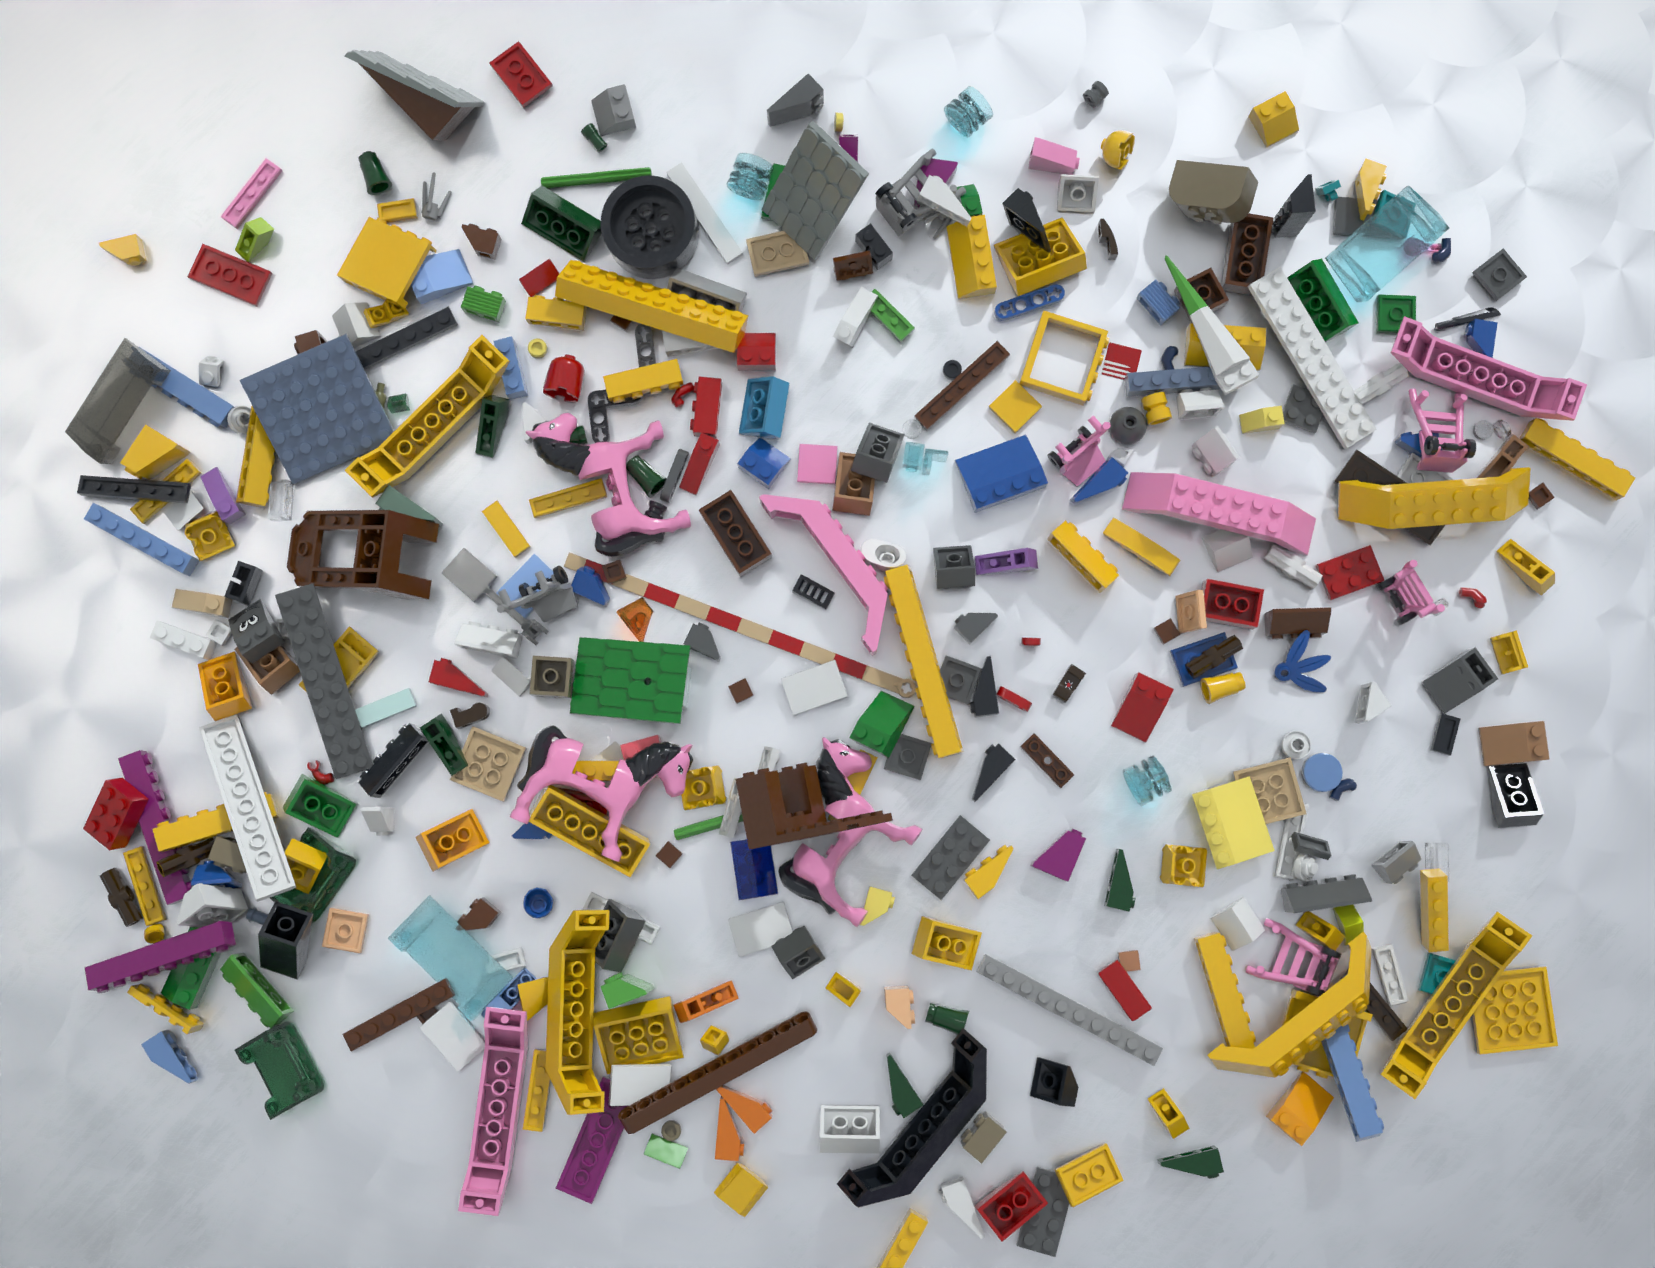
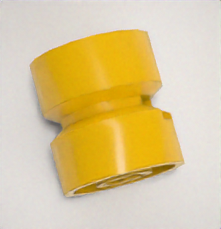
M1165 392L1154 393L1141 399L1143 409L1148 411L1146 413L1148 425H1156L1172 419L1170 408L1166 407L1168 401Z

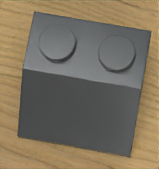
M971 545L933 548L937 589L975 586V564Z
M805 926L795 929L790 935L777 940L771 946L792 980L825 960L824 955Z

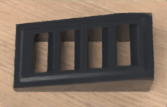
M802 574L792 590V593L824 609L828 608L835 592ZM803 582H806L807 584L803 592L800 591ZM810 586H814L811 594L807 595ZM817 589L821 590L817 599L813 598ZM825 592L828 595L822 603L820 600Z

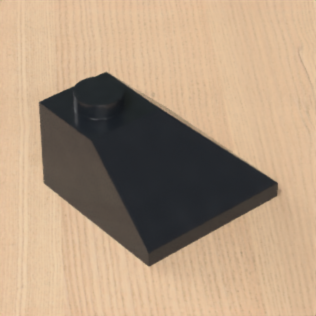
M1037 1057L1030 1096L1060 1106L1075 1107L1079 1087L1071 1067Z

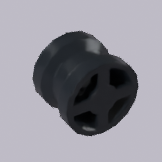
M650 500L649 509L645 511L644 515L654 519H663L662 515L666 512L667 507Z

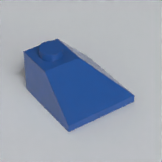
M205 861L203 865H197L191 881V886L202 883L204 885L231 887L233 889L242 888V884L225 868L214 865V861Z

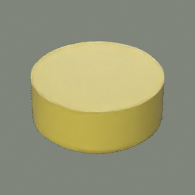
M835 112L834 131L841 132L843 130L844 116L842 113Z
M536 338L529 342L528 351L532 357L542 358L546 355L548 349L542 339Z

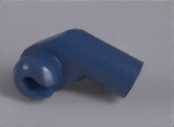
M1451 238L1442 239L1441 250L1432 254L1433 262L1441 263L1450 257Z
M1169 346L1165 349L1161 357L1164 370L1174 369L1172 360L1178 355L1177 347Z
M1351 778L1341 780L1339 785L1333 789L1330 798L1339 801L1342 793L1348 790L1354 791L1357 788V783Z

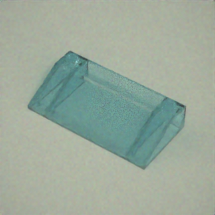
M1407 185L1326 256L1325 259L1356 302H1366L1450 228L1442 216L1415 190Z
M431 895L388 937L401 952L406 951L436 982L445 978L448 979L455 993V996L452 998L459 1004L457 1008L470 1021L475 1020L483 1012L484 1008L514 978Z

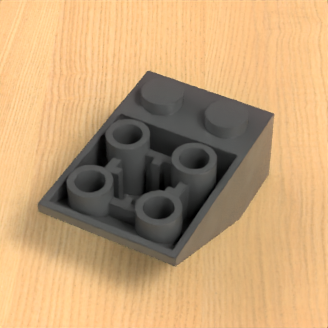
M1476 647L1466 650L1422 681V683L1445 714L1497 681L1498 677Z

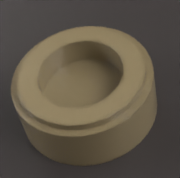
M675 1120L665 1122L661 1129L663 1138L667 1141L678 1139L681 1134L680 1124Z

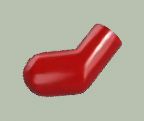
M689 382L676 389L671 398V402L676 408L683 406V396L694 391V385Z
M1460 588V597L1472 598L1477 608L1485 607L1487 599L1478 589Z

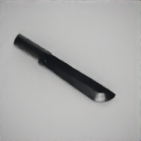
M1489 307L1453 317L1452 320L1438 322L1435 324V329L1442 330L1470 323L1474 319L1483 320L1500 316L1501 313L1496 308Z

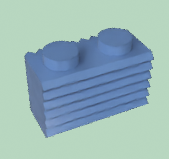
M1156 279L1136 297L1159 325L1164 324L1181 308L1178 299L1175 296L1171 297L1167 292L1165 284L1158 282Z

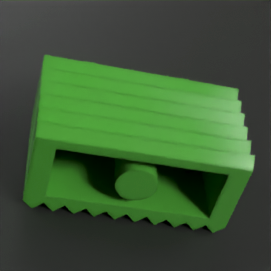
M479 286L467 287L461 304L463 312L499 322L506 303L502 294L496 291L491 293L485 292V289Z

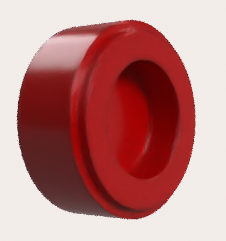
M1022 637L1021 644L1040 646L1041 638Z

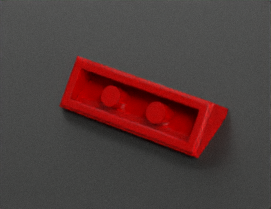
M1118 959L1103 967L1098 973L1131 1021L1137 1020L1152 1009Z

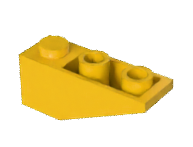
M1365 158L1355 180L1360 220L1363 221L1367 214H1372L1376 205L1373 204V200H1377L1381 192L1379 185H1383L1387 174L1384 173L1386 165Z
M1003 845L996 851L997 855L992 859L990 856L980 862L982 865L977 870L972 868L965 873L966 878L963 880L977 899L995 887L1014 849L1012 845L1008 847Z

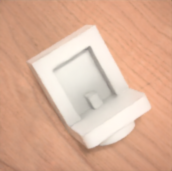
M207 356L200 361L199 385L220 386V367L224 364V360H219L215 356Z

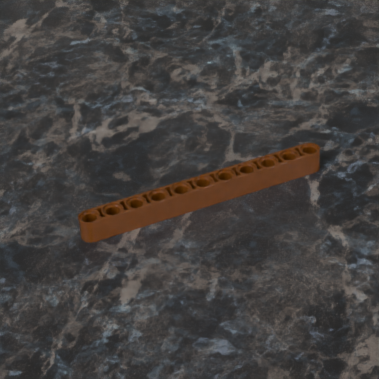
M801 1012L627 1106L619 1112L618 1119L628 1134H634L811 1038L817 1033V1027L810 1013Z

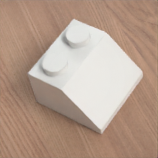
M1209 387L1195 392L1192 389L1182 390L1176 397L1178 419L1217 416L1224 408L1218 390H1211Z
M1218 426L1192 445L1193 454L1197 459H1201L1204 470L1207 474H1211L1212 477L1231 466L1239 458Z

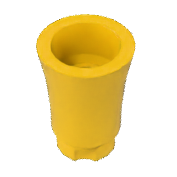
M1240 672L1201 678L1200 680L1201 691L1208 704L1236 694L1246 688L1243 675Z

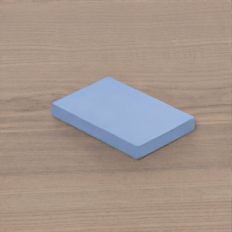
M533 554L496 594L505 589L511 601L522 597L519 592V585L527 583L529 586H536L538 580L535 573L542 570L545 578L550 579L553 571L537 555ZM521 606L514 608L525 619L534 610L532 607L527 609L521 608Z

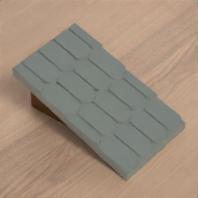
M352 50L351 52L348 51L344 56L357 62L432 140H446L474 107H482L485 103L461 88H454L439 78L428 76L411 65L402 64L382 52Z
M812 121L808 124L797 146L793 149L761 210L769 215L780 228L782 227L783 231L816 260L869 173L819 125Z

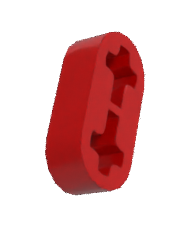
M1002 686L999 687L996 693L999 698L1025 712H1028L1032 706L1030 701Z

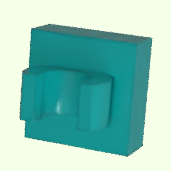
M1331 180L1316 187L1315 191L1317 195H1324L1326 201H1333L1338 198L1335 190L1340 188L1341 185L1339 180Z

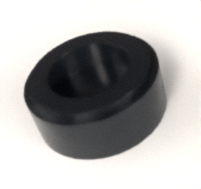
M949 360L943 366V374L949 380H954L962 372V366L956 360Z

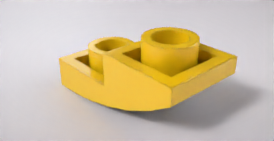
M384 301L382 305L366 308L363 312L370 328L386 325L409 315L406 308L403 309L387 301Z

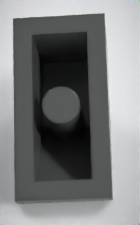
M968 613L966 616L961 614L954 621L956 623L954 629L971 644L998 615L996 613Z
M700 622L698 625L693 623L683 644L690 645V649L719 662L721 657L713 635L708 630L709 627Z

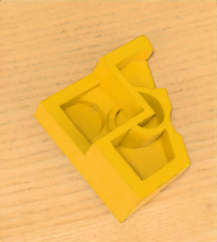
M548 977L517 984L522 1011H527V1021L548 1003Z

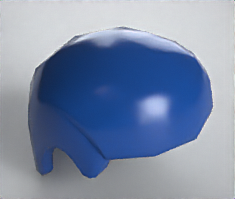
M536 887L529 890L524 896L523 907L529 916L540 919L547 916L552 910L553 899L546 889Z

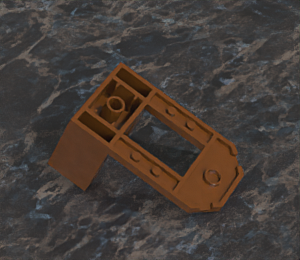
M391 510L307 511L303 515L304 520L293 527L287 569L290 573H293L295 577L294 582L297 586L302 587L314 583L315 588H357L400 599H429L432 580L399 573L398 570L402 541L408 543H437L438 523ZM324 531H358L353 568L319 567Z
M807 763L796 764L795 769H793V766L781 768L782 772H778V770L769 771V768L757 770L758 774H755L754 771L743 773L742 778L735 779L749 850L893 821L891 813L883 814V810L827 822L816 765L808 766Z

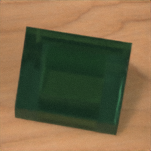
M406 393L388 397L387 407L392 414L410 410Z

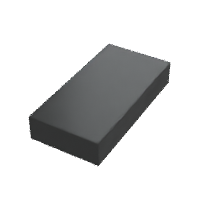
M1297 832L1291 835L1295 851L1329 860L1332 856L1328 841Z

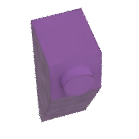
M218 467L200 476L211 502L222 521L232 524L246 515L241 505L236 503V497Z
M1021 548L975 556L976 575L1038 569L1037 552L1035 549Z

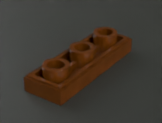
M1035 733L1020 746L1059 788H1062L1074 776L1070 769ZM1045 757L1050 758V764L1044 762Z

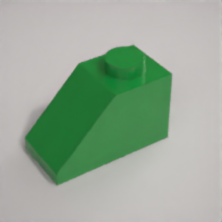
M964 185L966 193L958 198L959 202L970 217L982 215L980 197L975 185Z

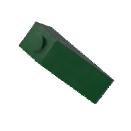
M495 395L482 399L476 454L494 457L507 420L510 399Z
M442 713L420 727V730L451 776L468 766L454 732Z
M1116 849L1104 906L1130 912V908H1134L1136 898L1133 897L1134 891L1124 852L1122 849Z
M888 1053L887 1063L892 1101L894 1103L892 1108L897 1116L901 1114L905 1118L923 1106V1102L892 1055Z
M1214 1145L1157 1159L1158 1164L1162 1167L1203 1177L1207 1176L1209 1179L1219 1176V1173L1224 1172L1219 1150Z

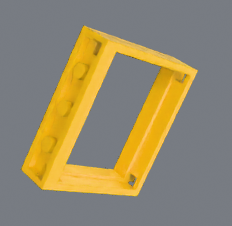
M1043 310L1019 384L1023 387L1084 406L1086 400L1090 401L1093 390H1090L1092 383H1096L1098 373L1095 371L1097 365L1101 366L1104 355H1101L1103 348L1106 349L1109 343L1108 331ZM1047 322L1100 338L1082 394L1030 378Z

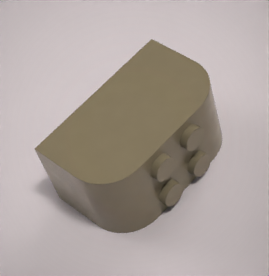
M1176 160L1169 185V194L1182 213L1197 222L1207 220L1214 224H1222V222L1236 223L1249 214L1259 182L1249 167Z

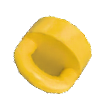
M153 924L144 930V939L147 943L154 944L162 941L165 937L162 924Z

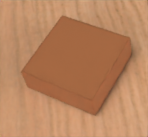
M1138 950L1118 952L1119 962L1126 972L1141 970Z

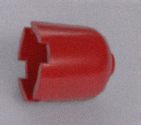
M566 354L564 357H557L551 361L543 385V393L553 399H556V396L563 397L564 402H578L585 370L583 365L575 360V356Z

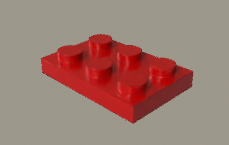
M519 41L489 62L490 66L523 108L553 86Z
M1371 545L1315 565L1318 573L1323 575L1321 581L1329 601L1385 581Z

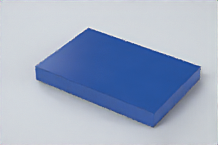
M1225 632L1170 651L1183 687L1199 682L1201 678L1214 677L1238 668L1234 655H1232L1224 663L1207 670L1194 679L1186 670L1185 664L1202 655V652L1215 644L1218 645L1227 639Z

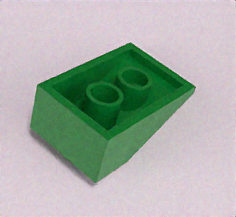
M880 691L857 721L849 738L889 758L915 706Z
M301 774L283 805V810L286 814L338 838L356 803L326 785Z

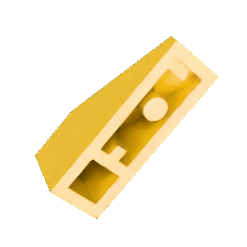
M1512 539L1508 540L1497 550L1498 555L1525 584L1542 596L1555 584V572Z

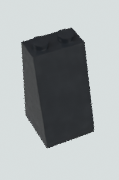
M275 901L258 933L261 968L298 980L306 964L313 913Z

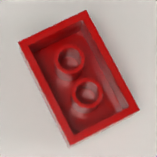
M1212 579L1203 581L1201 590L1204 592L1206 621L1251 630L1258 627L1264 589Z
M124 778L105 780L83 829L109 851L125 848L149 798Z

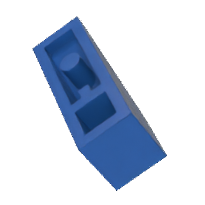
M1110 457L1070 500L1078 502L1112 489L1117 485L1120 487L1127 480L1126 475L1129 472L1113 457Z

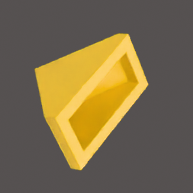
M835 972L825 987L849 1007L852 1006L861 992V988Z

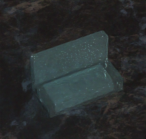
M925 449L922 475H930L932 461L946 462L948 451Z

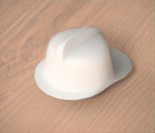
M869 539L861 546V552L865 559L875 564L879 570L884 572L901 566L906 560L905 550L893 543Z

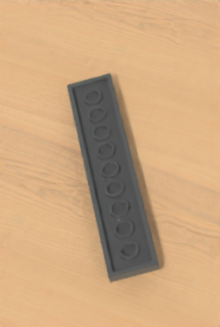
M314 583L276 594L275 598L335 779L370 769L373 766V762Z

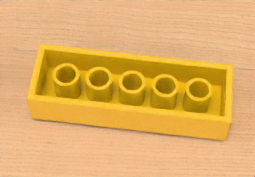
M549 785L542 790L529 812L530 823L628 877H631L650 846L648 838L621 824L617 838L618 847L622 852L620 862L601 855L605 847L601 836L608 824L609 816L553 785Z

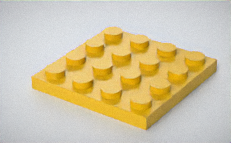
M1547 967L1513 969L1502 972L1472 1014L1477 1054L1558 1046Z

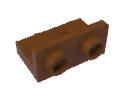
M870 250L833 258V269L837 281L873 274Z

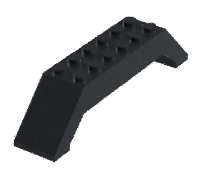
M964 1028L951 1042L954 1046L952 1071L880 1160L875 1164L856 1170L849 1168L837 1183L856 1207L859 1208L911 1194L986 1101L987 1049Z

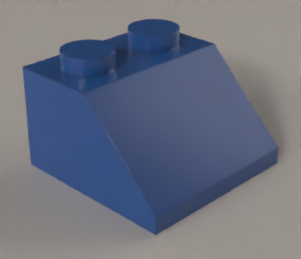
M760 437L747 449L737 465L740 470L767 489H770L791 458Z

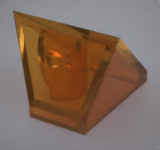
M641 597L619 609L616 613L638 641L643 642L654 611L644 598Z

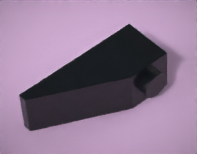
M991 656L985 658L972 702H969L971 714L974 713L975 717L999 714Z
M999 743L996 746L992 744L985 751L987 755L983 759L972 796L974 802L1016 760Z

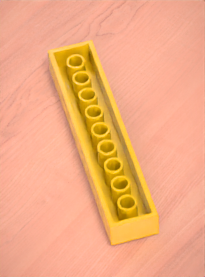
M570 260L557 276L555 297L734 353L745 335L748 315L740 311L726 309L720 305L707 303L704 300L691 298L686 294H678L666 288L662 289L650 283H643L631 277H624L615 272H608L596 266L583 264L577 260Z
M908 565L885 571L886 576L883 577L884 582L892 593L889 595L890 603L897 611L894 617L897 625L901 626L902 632H899L901 641L907 646L905 656L907 662L911 663L913 669H910L912 679L917 681L918 687L915 690L918 699L923 702L921 712L923 718H927L929 725H926L928 736L933 737L934 744H931L933 753L938 755V758L962 753L964 751L946 694L943 678L940 674V667L912 570Z

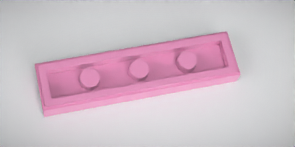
M266 158L224 211L221 218L238 229L281 174L282 169Z

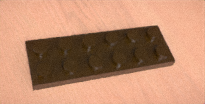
M1357 449L1334 480L1337 484H1339V481L1352 480L1379 485L1407 484V482ZM1445 525L1405 529L1431 546Z

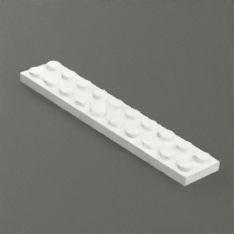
M1281 267L1247 286L1343 449L1352 446L1377 430Z
M236 714L199 727L256 901L259 902L296 888L238 715Z

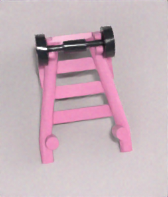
M1410 389L1408 391L1410 402L1422 429L1419 432L1422 458L1417 465V470L1453 473L1468 461L1467 458H1472L1476 452L1475 440H1464L1463 403L1468 399L1467 395L1461 393L1454 394L1455 402L1452 406L1456 409V413L1423 411L1420 405L1429 396V392L1423 390L1417 397L1416 389ZM1426 419L1455 422V426L1428 424ZM1432 433L1454 434L1455 439L1433 436Z
M1094 415L1088 419L1089 423L1096 430L1093 434L1086 427L1081 426L1078 429V440H1073L1066 447L1059 443L1055 447L1059 453L1056 454L1054 451H1051L1047 455L1052 464L1060 469V473L1076 486H1079L1106 461L1097 445L1100 443V437L1111 425L1109 422H1104L1101 425ZM1081 442V448L1077 450L1073 455H1071L1070 453L1074 449H1076L1078 447V444Z
M1416 560L1407 562L1401 571L1376 585L1378 591L1383 589L1385 592L1388 591L1390 593V599L1393 604L1401 611L1399 613L1401 618L1397 620L1399 625L1408 622L1417 615L1423 618L1428 614H1438L1445 610L1443 604L1435 605L1432 603V597L1414 570L1418 565Z
M1266 918L1264 925L1272 928L1275 934L1282 933L1285 935L1284 942L1272 972L1265 971L1263 966L1254 968L1248 965L1246 973L1261 979L1293 984L1297 988L1321 996L1328 990L1342 954L1330 948L1308 942L1281 923ZM1294 941L1299 945L1289 974H1280L1291 944ZM1307 950L1313 954L1305 978L1296 977ZM1320 960H1323L1325 965L1322 964L1318 974L1319 980L1315 981L1313 978Z

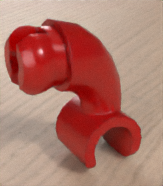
M316 760L317 767L315 769L308 762L307 768L312 772L316 781L326 785L334 782L332 773L325 774L319 772L321 768L320 761Z

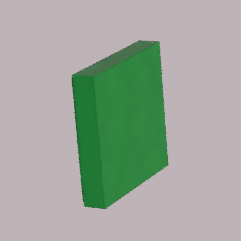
M1377 295L1376 333H1398L1404 316L1416 321V296Z

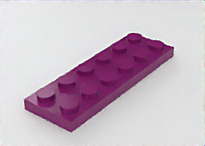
M605 1076L602 1077L599 1084L601 1090L604 1091V1112L587 1113L555 1188L590 1204L595 1199L624 1130L623 1125L618 1119V1114L627 1107L609 1105L610 1078Z

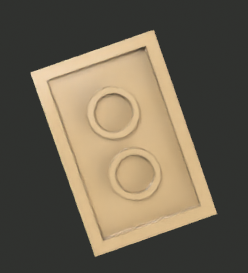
M785 231L746 239L755 277L809 265L807 252Z

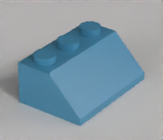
M774 376L748 379L739 434L767 439L781 438L789 382Z

